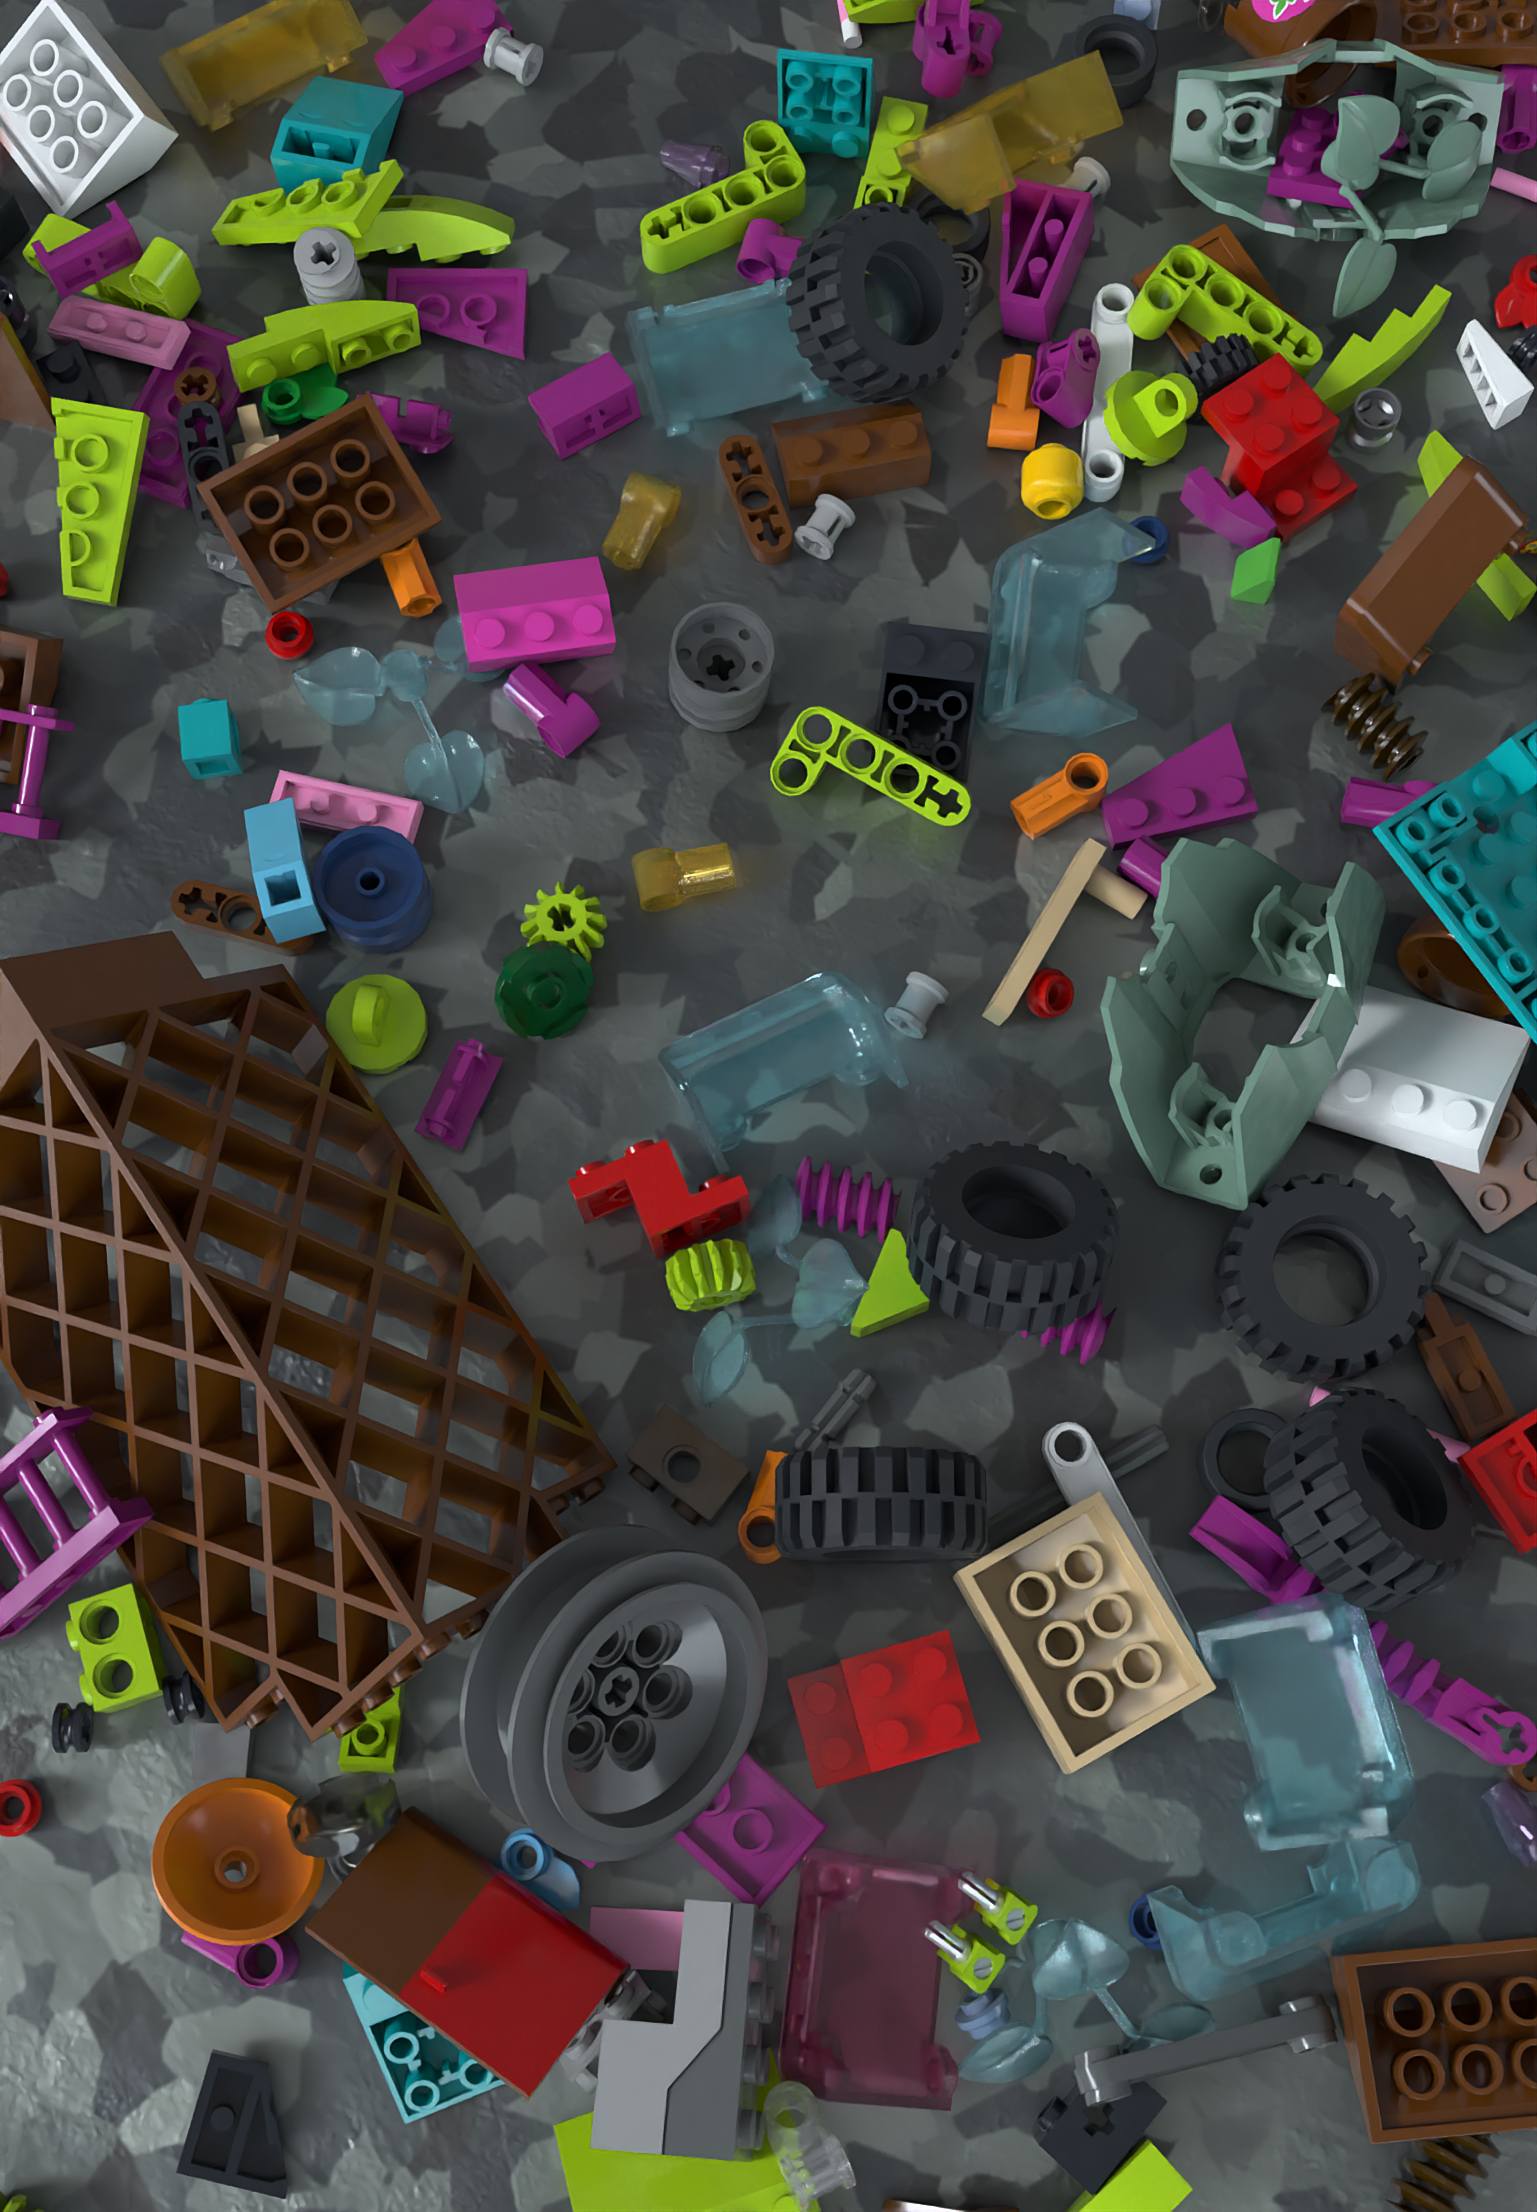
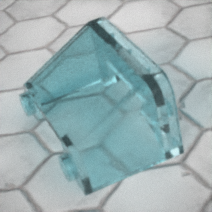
M788 277L777 280V287H775L774 279L764 281L760 286L673 307V304L663 306L661 316H658L657 311H652L651 306L627 313L624 324L656 431L666 430L667 438H672L695 431L693 423L798 396H802L803 403H810L831 396L828 388L829 381H820L811 372V362L808 358L803 359L796 348V345L800 344L796 332H790L788 317L792 313L791 306L786 305V288L792 285V281Z
M1327 1590L1208 1623L1196 1632L1198 1637L1196 1640V1654L1205 1669L1209 1670L1214 1678L1217 1680L1228 1678L1258 1778V1783L1253 1787L1250 1798L1245 1800L1244 1816L1249 1830L1256 1834L1260 1851L1391 1836L1413 1806L1415 1785L1410 1762L1363 1607L1353 1606L1344 1601L1342 1594H1332Z
M1348 1819L1323 1828L1326 1839L1329 1840L1327 1852L1320 1862L1316 1861L1306 1865L1315 1893L1252 1917L1235 1909L1216 1912L1215 1908L1207 1903L1199 1906L1192 1905L1185 1899L1181 1889L1173 1885L1146 1894L1169 1973L1175 1987L1193 2001L1203 2004L1211 2003L1367 1943L1403 1913L1418 1896L1421 1884L1420 1873L1411 1843Z

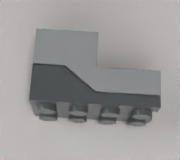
M685 1899L674 2023L664 2024L603 2019L590 2148L752 2162L753 2149H762L765 2132V2114L763 2111H756L758 2086L767 2085L770 2067L769 2049L761 2048L763 2023L771 2024L775 2001L774 1987L766 1986L768 1962H776L779 1949V1927L771 1925L772 1916L770 1914L758 1912L759 1907L755 1904H733L731 1902Z

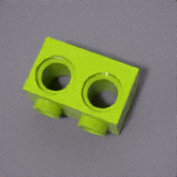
M130 1583L68 1604L71 1620L66 1621L67 1637L72 1649L75 1652L80 1651L85 1671L79 1675L80 1689L85 1702L89 1706L93 1705L95 1712L113 1713L163 1696L162 1680L165 1676H169L153 1612L136 1584ZM114 1609L119 1616V1626L111 1637L104 1639L99 1631V1622L107 1611ZM128 1662L133 1671L132 1682L127 1689L118 1692L112 1683L113 1672L118 1665Z

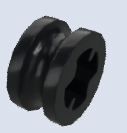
M1537 324L1524 331L1506 353L1513 362L1517 361L1519 363L1518 368L1523 374L1537 365Z
M184 1671L183 1677L180 1679H175L173 1675L165 1676L162 1680L163 1698L167 1714L173 1725L182 1724L184 1718L188 1715H191L196 1720L203 1718L205 1712L203 1694L189 1671Z
M79 1702L76 1708L72 1709L69 1703L57 1704L53 1713L51 1730L52 1744L56 1753H66L69 1747H74L76 1752L79 1753L89 1750L94 1724L91 1705L89 1706L86 1702Z

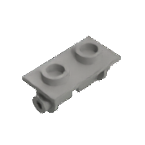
M636 1969L624 1980L606 2008L600 2014H595L588 2024L583 2026L559 2059L568 2080L571 2082L576 2080L590 2095L596 2090L603 2019L661 2023L666 2018L663 2012L669 2006V2003L655 1989H649Z

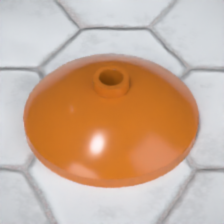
M255 1778L221 1779L190 1792L167 1814L158 1830L153 1846L151 1859L152 1880L156 1894L165 1911L180 1927L203 1940L222 1945L254 1944L279 1935L296 1923L307 1911L317 1894L322 1880L325 1849L316 1820L307 1807L293 1794L276 1784ZM229 1870H238L243 1874L244 1879L239 1882H232L226 1878L225 1873Z

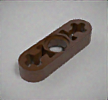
M731 436L719 448V468L753 556L761 563L768 565L782 563L792 552L793 530L761 448L757 441L750 436ZM736 454H741L743 459H748L749 475L742 478V470L737 460H733V456ZM751 491H761L769 497L768 503L757 509L746 506L742 499ZM769 521L773 537L779 539L778 545L771 546L768 540L764 541L763 523Z
M190 880L179 885L171 897L173 913L183 926L193 931L288 957L299 956L305 953L312 946L315 939L314 933L277 944L263 919L259 898L255 895L200 880ZM199 896H201L208 907L218 910V922L213 912L206 909L197 908L194 914L191 915L186 907L187 902L196 903ZM241 907L254 909L256 911V920L249 928L237 930L230 926V918L234 911Z

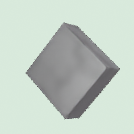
M196 1722L190 1779L221 1780L227 1778H251L255 1729L251 1730L248 1724H244L226 1733L220 1723Z

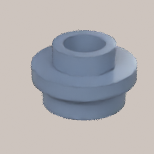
M988 1987L986 1992L984 1991L982 1994H978L972 1989L960 1999V2009L955 2015V2021L961 2030L968 2031L972 2039L978 2040L991 2036L1003 2028L1011 2017L1007 2008L1009 1999L1002 1988L990 1989Z

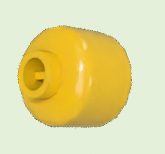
M1049 443L1032 451L1024 459L1021 468V496L1024 505L1038 517L1050 520L1060 519L1067 516L1081 503L1084 495V466L1081 457L1076 452L1061 444Z

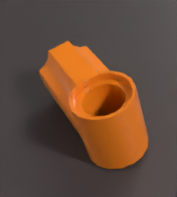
M1014 354L1010 358L1002 359L997 386V402L992 405L987 446L1030 452L1035 449L1040 409L1036 408L1037 406L1031 400V389L1037 362L1031 355Z
M417 537L406 542L404 546L393 549L379 557L403 617L413 616L419 618L433 612L436 606L442 603Z
M1093 753L1074 755L1067 761L1063 770L1011 800L1010 808L1025 835L1035 840L1079 812H1090L1098 808L1101 799L1106 795L1108 783L1107 765L1103 759ZM1087 776L1092 778L1097 785L1090 789H1081L1072 781L1075 778Z
M767 1450L746 1513L739 1522L738 1536L741 1549L746 1557L755 1563L768 1564L775 1562L782 1556L775 1542L771 1546L761 1548L751 1544L748 1540L751 1528L757 1524L767 1523L775 1527V1469L781 1459L789 1455L780 1451Z

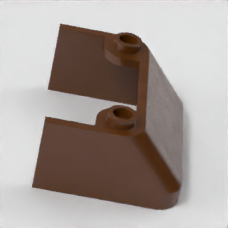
M1469 454L1466 455L1355 589L1338 614L1332 651L1365 675L1373 672L1376 675L1374 682L1381 687L1386 686L1389 689V693L1393 696L1400 690L1403 678L1407 672L1412 676H1416L1428 662L1433 651L1427 646L1433 634L1494 559H1500L1504 553L1512 558L1531 534L1526 529L1529 517L1486 466Z

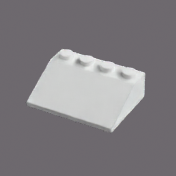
M42 0L0 54V142L56 215L71 220L146 173L156 164L179 135L87 16L63 0Z
M1366 985L1363 1004L1360 1010L1359 1025L1355 1024L1337 1064L1338 1071L1322 1095L1315 1113L1308 1121L1480 1174L1532 1038L1525 1029ZM1317 999L1290 1044L1302 1040L1301 1036L1307 1030L1320 1000Z

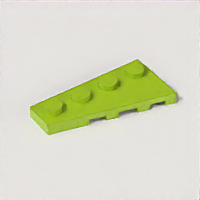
M396 159L381 162L379 166L380 172L365 175L361 168L345 171L342 175L343 181L324 185L322 180L317 178L305 181L303 185L294 189L289 195L286 194L282 187L234 199L211 231L221 246L239 244L250 246L257 243L275 242L285 244L297 241L305 231L315 227H330L339 230L349 240H356L362 238L370 231L372 222L404 174Z
M51 397L52 415L56 417L57 438H54L55 459L58 460L60 487H57L58 507L61 508L62 531L59 535L63 595L69 599L116 607L150 418L143 412Z

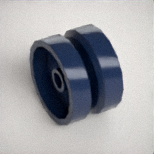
M359 826L342 832L322 849L314 865L312 888L319 907L327 918L333 932L347 946L365 953H390L408 946L424 932L433 914L434 892L417 849L401 833L383 826Z

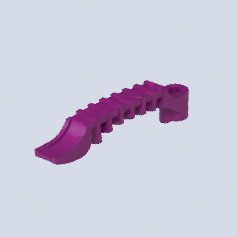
M927 0L921 84L926 92L935 97L951 98L958 95L961 91L971 50L968 31L970 0Z
M1215 1496L1211 1505L1189 1531L1188 1534L1229 1565L1243 1578L1250 1588L1269 1598V1603L1273 1607L1284 1610L1295 1619V1624L1301 1628L1306 1627L1318 1636L1321 1644L1325 1647H1332L1344 1656L1346 1663L1352 1667L1357 1666L1372 1677L1371 1681L1378 1687L1384 1686L1398 1697L1397 1701L1402 1705L1411 1706L1424 1716L1423 1720L1429 1725H1433L1459 1740L1486 1762L1496 1766L1519 1765L1528 1762L1536 1754L1537 1728L1528 1717L1513 1711L1472 1686L1461 1677L1450 1679L1439 1671L1441 1664L1434 1658L1424 1660L1413 1652L1415 1645L1408 1639L1399 1641L1386 1632L1388 1625L1382 1620L1373 1622L1361 1613L1363 1607L1353 1606L1345 1602L1339 1595L1332 1594L1314 1577L1315 1573H1309L1302 1564H1297L1290 1558L1293 1551L1287 1543L1223 1496ZM1510 1728L1512 1730L1509 1740L1515 1745L1514 1749L1501 1750L1499 1748L1503 1739L1496 1733L1498 1729Z

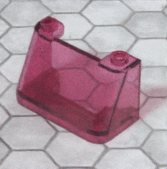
M812 1848L807 1852L802 1862L799 1877L779 2049L780 2075L786 2086L826 2102L951 2111L952 2095L958 2083V2067L949 2050L945 2046L934 2042L943 1958L936 1954L940 1947L925 1937V1929L927 1927L944 1940L945 1936L929 1923L933 1920H938L944 1926L946 1924L957 1925L972 1911L975 1900L959 1889L958 1881L960 1878L975 1890L974 1884L962 1876L967 1871L974 1874V1868L824 1848Z

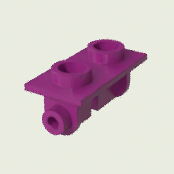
M372 391L366 392V394L369 393L396 441L410 444L412 451L427 454L436 453L438 449L441 450L454 439V434L443 432V430H449L452 413L451 411L444 410L442 404L409 399L407 401L406 416L400 415L401 397ZM358 394L357 397H356V399L359 398V397H361V396H363V395Z
M468 1039L465 1044L457 1040L414 1132L461 1151L504 1060L485 1052L487 1047L479 1041Z

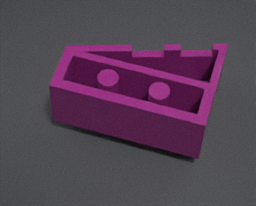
M1004 175L1003 236L999 295L1003 332L1005 335L1044 343L1051 338L1095 232L1092 193Z

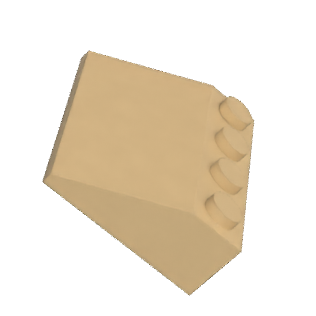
M1101 1491L1092 1494L962 1568L953 1576L956 1585L1064 1774L1075 1772L1216 1689L1215 1684Z

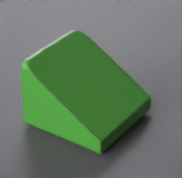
M1273 537L1238 556L1231 598L1263 605L1268 602L1277 578L1282 547L1281 538Z

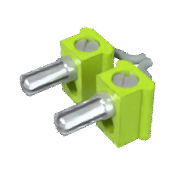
M967 1871L962 1876L978 1887L979 1891H975L960 1878L958 1881L959 1889L972 1898L969 1906L983 1916L982 1923L1009 1944L1015 1945L1014 1949L1017 1957L1005 1959V1955L977 1933L969 1935L956 1924L950 1930L938 1920H933L929 1924L944 1935L946 1939L943 1940L927 1927L925 1929V1937L940 1947L936 1954L950 1964V1971L976 1993L982 1994L984 1991L986 1992L995 1977L1001 1975L1009 1966L1014 1965L1020 1968L1023 1961L1026 1960L1027 1954L1023 1951V1944L1027 1938L1028 1928L1038 1915V1907L1010 1886L1005 1885L1001 1887L989 1877L983 1882L972 1872Z

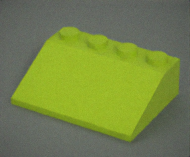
M771 2046L767 2047L770 2052L768 2082L766 2086H758L756 2111H763L765 2114L764 2141L761 2150L753 2149L752 2162L590 2148L594 2110L554 2124L573 2212H823Z

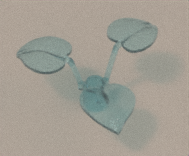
M459 613L448 619L439 628L434 638V652L447 665L430 661L426 655L418 657L413 651L408 649H396L384 658L381 667L369 651L358 647H343L330 651L314 662L292 671L295 685L309 707L326 721L338 726H356L371 719L376 710L375 696L384 695L388 686L398 699L411 701L431 742L418 744L407 754L403 765V778L407 788L422 803L453 814L464 811L475 800L481 789L485 772L484 758L479 745L474 738L461 730L449 732L439 739L437 731L421 700V697L429 688L427 669L447 675L453 674L458 669L460 674L470 682L489 681L500 676L506 670L499 669L469 674Z
M777 1174L776 1178L766 1186L755 1202L751 1211V1217L747 1222L746 1242L750 1254L755 1259L768 1261L777 1253V1256L782 1261L799 1271L800 1281L795 1285L797 1291L792 1303V1314L741 1317L735 1322L730 1313L722 1311L711 1318L698 1338L693 1357L694 1383L700 1401L705 1407L711 1408L713 1402L730 1393L741 1379L747 1366L749 1354L748 1339L744 1333L745 1329L751 1326L796 1323L801 1328L811 1330L827 1322L845 1327L854 1319L860 1304V1296L870 1288L854 1267L846 1249L836 1240L826 1238L818 1241L807 1252L803 1261L790 1254L786 1244L794 1240L800 1231L802 1206L795 1185L786 1175Z
M1070 1916L1068 1921L1052 1919L1033 1928L1027 1938L1037 1964L1034 1973L1031 1975L1032 1985L1036 1992L1035 2022L1030 2025L1024 2021H1014L992 2031L963 2058L954 2072L956 2077L959 2076L963 2080L984 2084H1006L1032 2075L1049 2060L1054 2050L1051 2038L1043 2035L1048 2028L1047 1999L1065 2000L1077 1994L1084 1995L1088 1990H1094L1125 2034L1132 2038L1124 2046L1123 2054L1212 2033L1217 2023L1210 2010L1205 2006L1191 2002H1179L1156 2010L1143 2021L1141 2026L1133 2024L1106 1990V1987L1117 1982L1129 1967V1956L1123 1945L1102 1929L1073 1916Z

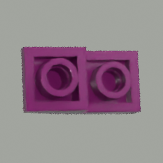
M1203 465L1187 474L1180 501L1210 529L1247 550L1273 538L1277 524L1272 512L1264 503L1257 502L1248 490L1232 500L1225 484L1219 478H1213Z

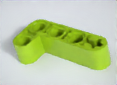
M760 120L747 127L743 138L744 171L651 211L644 216L640 223V237L644 264L649 270L660 274L676 271L743 241L748 224L754 219H768L781 224L796 217L803 211L806 202V170L785 132L777 123L770 120Z
M53 213L48 214L23 250V256L33 268L47 276L35 255L36 253L31 243L40 240L48 253L91 231V229ZM155 237L140 260L86 287L81 292L109 304L181 321L191 311L202 294V289L186 253L173 242L165 238Z
M1181 244L1169 250L1143 285L1127 314V323L1130 330L1136 336L1146 340L1160 338L1176 317L1212 343H1215L1216 337L1224 335L1227 339L1230 333H1237L1238 336L1243 334L1250 342L1261 364L1279 352L1303 380L1306 379L1318 363L1323 353L1322 344L1313 332L1190 245Z
M814 706L802 711L788 733L770 769L771 781L774 787L782 794L796 796L810 790L815 785L827 762L943 826H954L962 822L968 815L972 805V795L963 782L827 706ZM815 714L824 715L832 725L831 736L823 743L813 741L809 738L806 731L808 720ZM857 739L868 740L875 748V760L868 767L855 765L849 756L850 746ZM790 758L801 760L807 768L808 776L801 786L790 785L783 777V766ZM907 763L917 769L919 783L916 789L902 791L894 785L892 774L897 765ZM930 775L939 780L932 788L935 791L946 795L953 789L959 793L957 802L963 806L960 812L952 809L948 815L942 814L939 811L942 803L931 795L927 796L925 804L916 800L927 787Z

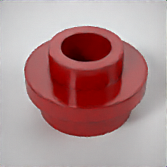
M290 611L276 614L270 620L265 631V640L269 650L275 656L286 660L304 656L311 649L315 638L314 630L308 619ZM289 634L299 635L293 641L283 642L284 638Z
M1050 967L1042 968L1031 978L1027 988V1004L1035 1016L1045 1019L1054 1018L1066 1013L1073 1003V983L1062 971Z
M11 1779L0 1783V1835L17 1837L28 1833L36 1826L42 1815L43 1800L39 1790L32 1783L21 1779ZM18 1797L24 1804V1810L18 1818L14 1819L8 1813V1805L13 1798Z

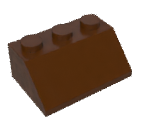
M909 398L771 423V431L790 510L815 506L816 500L822 494H830L844 501L929 485L931 450L922 414Z

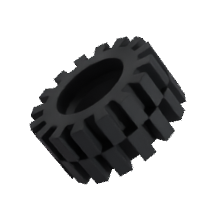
M1230 333L1227 339L1224 335L1218 336L1215 339V343L1211 345L1209 341L1201 345L1202 350L1197 353L1194 350L1187 355L1189 360L1180 361L1176 366L1178 371L1173 373H1180L1187 377L1197 392V408L1190 418L1199 421L1203 417L1200 411L1205 400L1261 364L1245 335L1241 334L1238 336L1237 333Z

